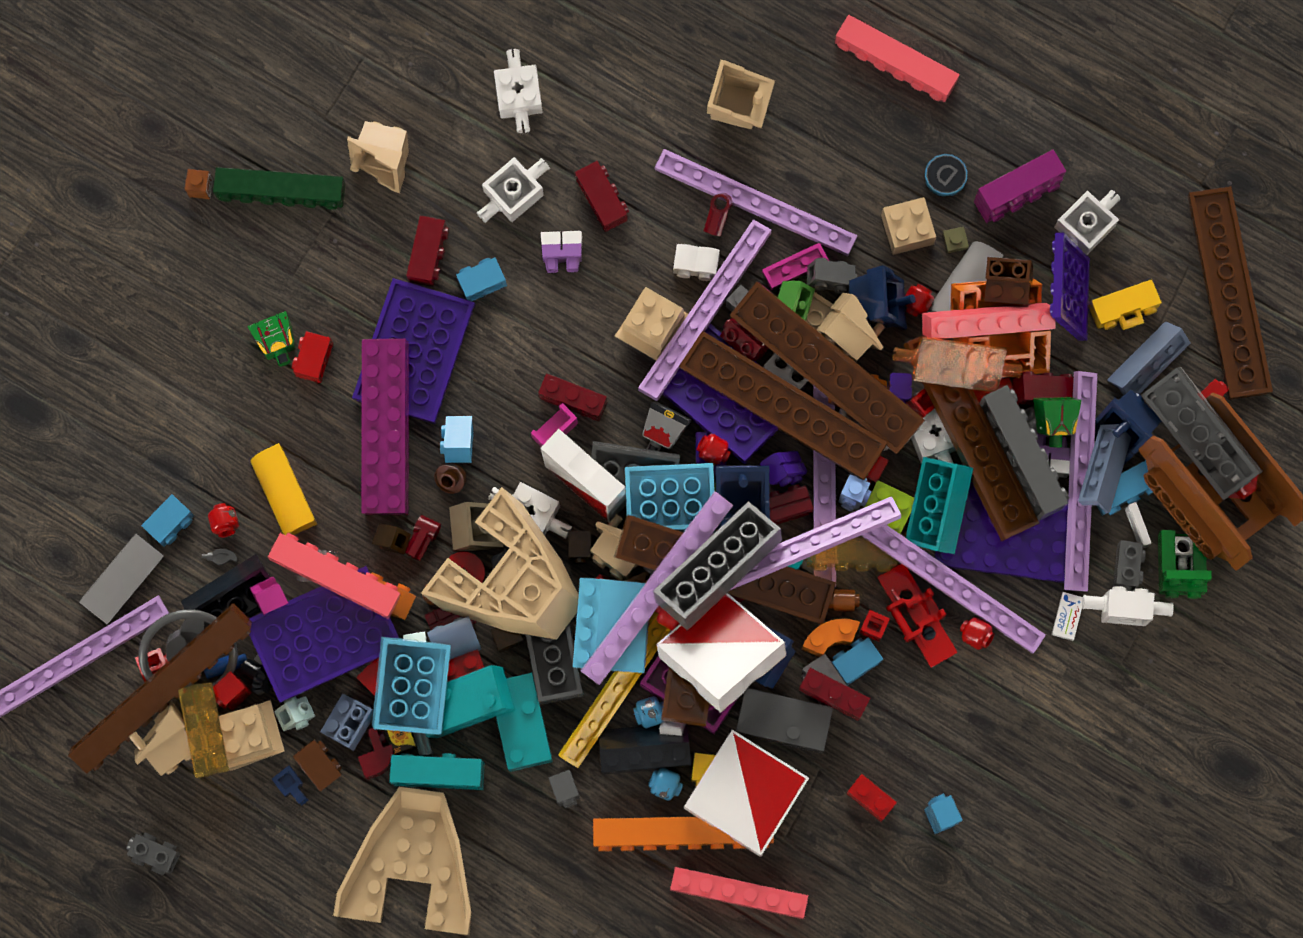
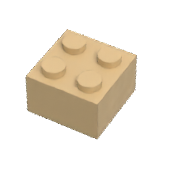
M924 197L883 208L881 217L893 255L934 245L936 234Z

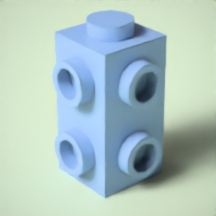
M849 475L839 498V503L842 504L841 507L852 512L853 510L858 511L860 506L865 507L872 492L868 490L870 483L866 482L867 479L862 480L857 476Z

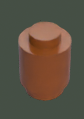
M834 589L828 609L855 612V607H859L860 594H855V589Z

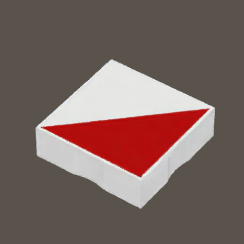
M560 429L541 447L545 467L607 522L610 523L616 514L618 515L626 506L625 486L593 460Z
M728 593L688 630L679 624L657 643L659 658L680 677L688 680L697 689L698 693L720 713L742 695L752 682L765 675L786 656L784 641Z
M732 730L688 799L684 809L709 825L717 827L728 834L734 841L761 857L809 778Z

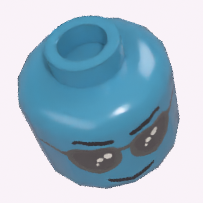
M655 696L637 701L636 707L633 708L637 724H641L644 728L661 724L664 721L661 720L664 701L659 702Z
M660 768L658 771L654 770L648 787H651L653 795L665 800H671L674 795L679 796L683 784L679 783L680 775L666 768Z

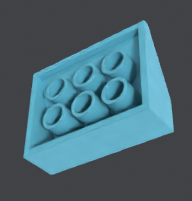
M713 463L625 467L627 515L684 533L714 492Z
M580 578L573 656L574 668L582 669L646 583ZM649 619L610 671L645 673Z
M381 637L372 727L374 729L441 735L451 645Z

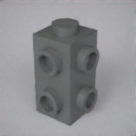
M817 258L807 266V285L815 287L819 291L833 290L837 294L847 293L849 291V280L858 277L855 273V265H849L845 261L832 262L826 258Z
M1121 540L1117 544L1113 587H1125L1126 591H1132L1139 584H1142L1143 571H1140L1141 563H1144L1146 551L1142 550L1143 543Z
M145 832L143 836L136 834L135 838L132 837L129 840L126 849L128 850L127 855L133 857L131 862L140 866H144L145 863L153 866L151 871L160 875H164L165 872L172 874L181 854L175 851L177 846L164 841L163 845L155 842L157 837Z

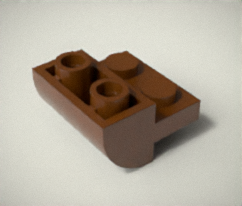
M987 257L985 301L1029 305L1031 284L1033 283V262L1031 260Z

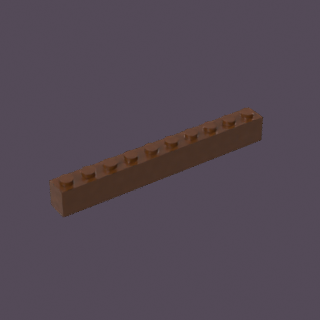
M233 603L73 745L68 756L86 774L92 769L96 771L104 763L103 759L108 755L113 756L120 749L119 745L123 741L129 742L131 740L129 736L132 733L136 732L140 726L146 727L153 720L152 716L157 711L161 713L169 706L168 702L173 697L176 699L180 697L186 690L185 686L190 682L192 684L197 682L202 676L201 672L206 668L211 669L218 662L217 658L223 653L227 655L235 647L234 643L238 639L244 640L251 633L252 621Z

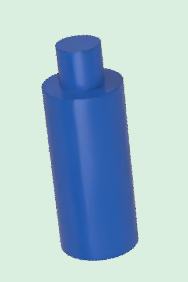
M246 653L238 656L235 670L241 668V664L248 659ZM229 655L219 658L218 662L211 669L206 668L204 670L207 679L224 673Z

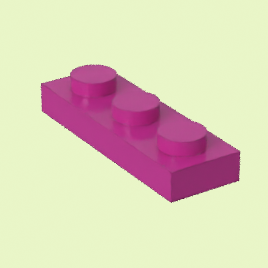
M817 243L762 269V273L770 289L774 290L780 287L783 281H793L807 274V266L815 259L828 258L821 244Z

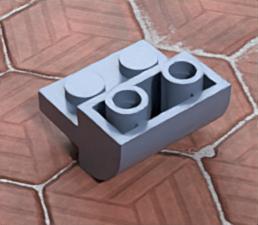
M469 616L457 618L452 623L436 626L427 632L430 642L451 645L449 660L476 649L481 650Z
M342 694L320 732L354 751L373 719V709Z

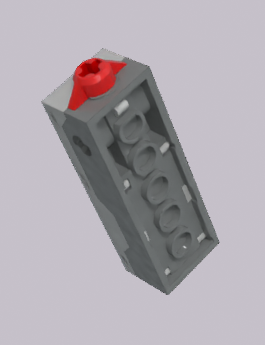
M1182 367L1174 369L1142 394L1143 398L1223 500L1226 498L1245 499L1256 491L1258 475L1263 471Z

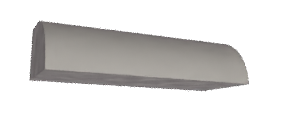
M974 241L935 297L928 312L951 311V284L987 281L985 279L987 257L1003 258L1004 255L982 242Z
M135 533L80 599L79 603L108 624L164 555Z

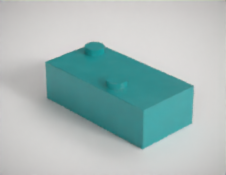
M923 457L906 539L919 547L955 554L973 467Z
M490 665L447 682L441 735L425 733L426 737L440 738L514 710L503 667Z
M528 673L507 678L515 709L498 715L496 718L509 772L553 762L533 674Z
M447 753L442 754V757L413 756V754L391 755L390 783L394 786L483 790L485 763L482 759L456 758V754Z

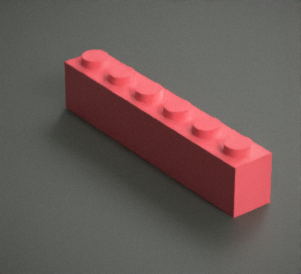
M850 15L847 16L836 35L835 43L840 49L844 51L849 50L860 60L869 61L877 69L890 72L897 80H904L910 83L914 89L927 92L936 101L946 102L958 81V73Z
M1047 303L922 313V335L931 340L1055 329L1056 320L1050 314V305Z
M290 533L286 535L279 534L268 555L270 561L387 619L390 618L401 596L400 592L397 591L398 587L388 582L384 585L378 582L379 578L367 572L364 575L358 572V567L348 562L344 565L338 562V557L328 552L324 555L318 552V547L310 543L304 545L298 542V537Z
M675 867L670 891L800 919L804 918L808 895Z

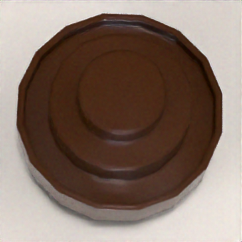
M442 463L434 474L437 486L446 493H458L467 482V475L464 469L456 463Z

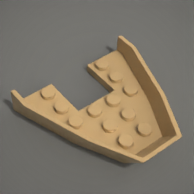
M501 487L475 523L506 545L509 550L483 584L447 558L421 594L444 611L462 617L469 616L471 620L505 631L557 640L577 613L579 594L562 560L524 505Z
M399 787L371 826L337 892L333 916L381 923L388 878L431 884L425 929L470 935L471 908L460 843L444 793Z

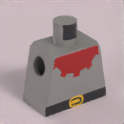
M657 401L652 402L642 433L643 437L650 440L646 449L660 451L662 446L671 449L692 419Z

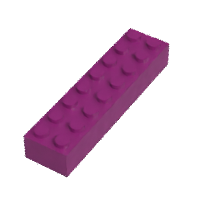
M362 339L361 513L364 515H409V342L406 339Z

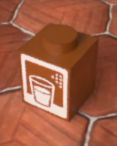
M188 169L185 191L189 197L211 198L214 179L210 172Z

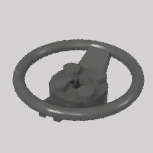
M189 609L174 611L156 620L145 632L139 647V665L145 679L148 680L153 675L148 664L149 644L153 636L163 626L175 620L184 619L180 629L173 634L171 633L166 642V658L169 661L204 630V621L211 624L217 617L204 611ZM236 642L234 643L235 647L229 652L228 664L223 675L214 684L205 689L191 692L193 684L190 682L184 687L186 689L184 693L176 700L193 701L213 695L214 693L210 689L230 671L233 673L235 671L238 660Z

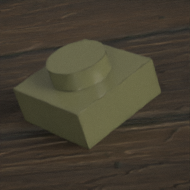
M964 226L943 231L942 234L947 253L969 248Z

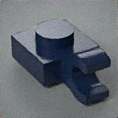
M290 765L272 778V781L285 797L292 794L301 806L309 801L299 789L304 783Z

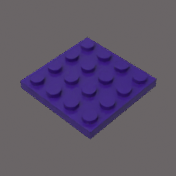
M1064 232L1055 233V241L1052 242V250L1055 255L1054 261L1051 264L1054 282L1051 283L1053 304L1050 305V314L1078 341H1087L1090 258Z

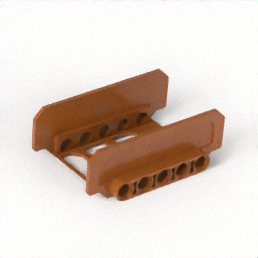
M1212 393L1206 398L1263 471L1258 475L1256 491L1250 494L1249 502H1243L1238 498H1230L1248 520L1239 528L1233 524L1218 505L1224 500L1204 475H1199V468L1196 464L1192 462L1185 467L1174 454V451L1181 447L1180 444L1170 449L1163 439L1152 436L1139 448V452L1145 458L1148 471L1144 474L1146 484L1202 554L1208 559H1214L1217 556L1227 561L1237 571L1253 559L1250 546L1245 540L1278 515L1286 517L1293 526L1303 521V494L1224 397Z

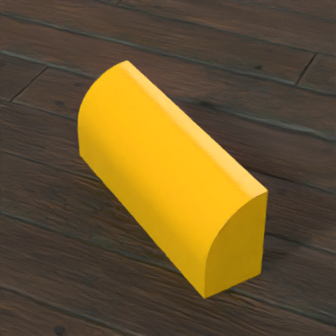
M278 443L255 455L250 462L283 535L287 533L296 535L317 525L281 445Z

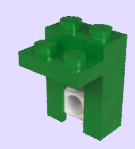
M1161 530L1158 533L1159 594H1164L1165 598H1178L1179 595H1187V598L1190 599L1201 598V595L1207 592V583L1212 579L1211 571L1207 570V558L1187 534H1175V530ZM1177 543H1184L1187 547V552L1179 551ZM1188 557H1189V570H1186V569H1188V567H1187V565H1188V564H1187V560H1188Z

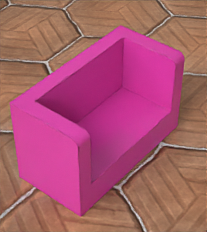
M563 403L559 406L560 410L540 429L531 432L532 438L540 447L558 429L567 435L578 424L577 417Z
M274 577L249 587L263 614L288 604L280 584L276 582Z

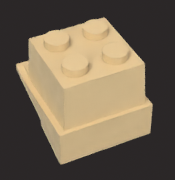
M721 60L708 102L707 114H710L711 119L751 130L753 126L762 129L775 80Z
M365 121L358 140L349 136L347 138L351 161L350 170L358 172L361 169L376 177L378 183L394 192L400 193L405 178L404 168L409 152L407 131L400 127H388L379 122L371 123Z
M645 287L615 337L657 361L688 316V313L684 312L682 307Z
M842 293L830 307V313L817 328V331L852 360L857 361L869 347L882 350L883 346L877 336L885 327L881 323H877L872 329L866 320L868 315L857 297L853 294Z
M616 514L608 525L601 522L595 524L598 533L601 535L590 551L595 564L602 569L606 566L610 569L609 572L615 579L622 581L633 577L641 566L614 558L622 530L617 527L623 520Z
M172 700L168 702L169 706L155 717L154 726L143 740L137 732L129 736L137 747L134 750L136 764L138 765L146 758L161 776L164 773L168 775L178 768V763L182 760H190L197 754L196 750H198L197 740L185 724L183 715Z
M271 700L214 717L227 769L230 771L285 752Z

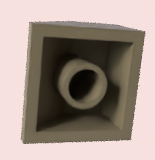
M464 502L449 507L453 550L478 551L503 547L502 542L475 523L488 504Z

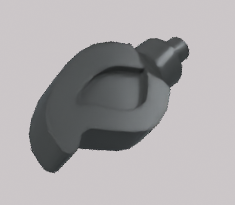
M216 549L213 552L202 554V558H207V561H213L217 565L238 561L237 556L227 549Z

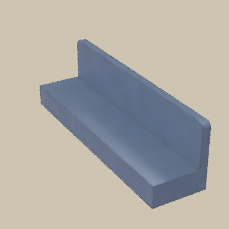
M1164 322L1107 381L1118 387L1123 396L1130 390L1140 394L1190 344V341L1182 328Z
M1119 424L1100 425L1078 499L1082 506L1098 505L1105 513H1110L1131 441V436L1126 431L1119 438L1113 435L1112 431Z

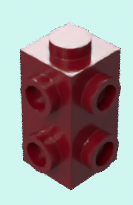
M730 318L724 323V330L720 335L722 339L737 352L753 362L763 358L768 350L764 343L734 318Z

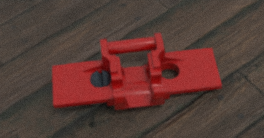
M903 564L877 577L892 604L886 607V610L891 612L903 632L905 642L914 640L931 668L958 653L939 622L947 614L943 608L939 610L932 598L934 593L931 588H928L922 594L909 570ZM909 591L912 594V598H900V593ZM901 607H905L918 630L912 632L899 610Z

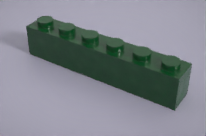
M216 167L213 192L216 198L224 202H230L232 199L243 203L261 201L262 204L273 205L274 202L282 203L285 206L302 204L307 208L324 206L326 209L335 210L337 207L343 208L346 183L341 176Z

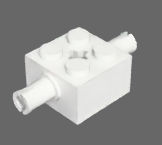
M510 49L506 51L509 68L494 70L501 119L515 117L517 133H523L522 125H524L525 133L530 131L528 115L543 113L536 65L521 67L520 50L514 49L515 57L513 58L512 50Z
M515 157L482 184L484 193L490 198V202L477 212L480 219L482 218V221L486 223L498 211L503 212L511 222L517 219L544 196L543 188L536 179L550 169L548 164L544 163V160L540 158L537 163L527 170Z
M1110 190L1099 202L1087 191L1058 219L1054 228L1060 233L1064 232L1088 255L1115 228L1119 219L1109 210L1121 198L1118 194L1114 197L1116 192Z
M934 408L924 417L926 421L912 436L911 440L920 463H922L923 457L938 458V460L953 463L950 453L956 451ZM931 430L938 432V436L936 437L935 434H930Z
M520 482L512 496L522 503L527 511L531 509L534 511L535 515H531L544 536L550 530L566 539L572 526L555 519L560 508L559 501ZM494 487L492 489L493 493H490L488 500H492L499 489Z
M1112 587V590L1110 589L1103 597L1083 595L1082 609L1102 610V623L1146 626L1153 620V615L1169 617L1173 615V603L1154 602V593H1148V589L1138 588L1134 592L1126 591L1125 587Z

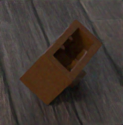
M313 739L295 753L293 758L321 792L342 775L339 771L342 769V766L335 758L331 760L326 752L329 750L321 740L317 742Z

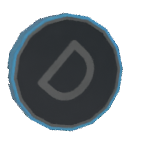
M942 154L936 156L926 167L925 182L927 187L939 196L956 195L963 189L967 181L966 166L959 158L953 155Z

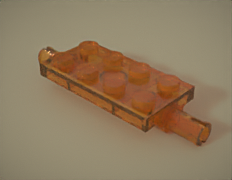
M921 337L917 348L908 350L895 347L893 351L896 352V354H893V361L907 362L913 365L912 379L917 382L994 392L999 389L1002 376L1020 378L1021 374L1018 372H1022V365L1004 363L1007 350L1000 347Z

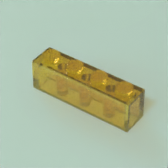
M853 538L806 558V567H814L815 571L827 570V567H835V571H847L848 568H856V571H869V568H877L879 572H886L897 565V560L865 538Z
M212 682L196 684L178 690L195 778L213 776L229 771Z

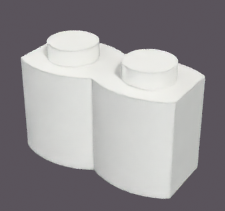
M677 244L673 271L681 278L697 276L700 280L711 281L717 273L720 251L719 249Z

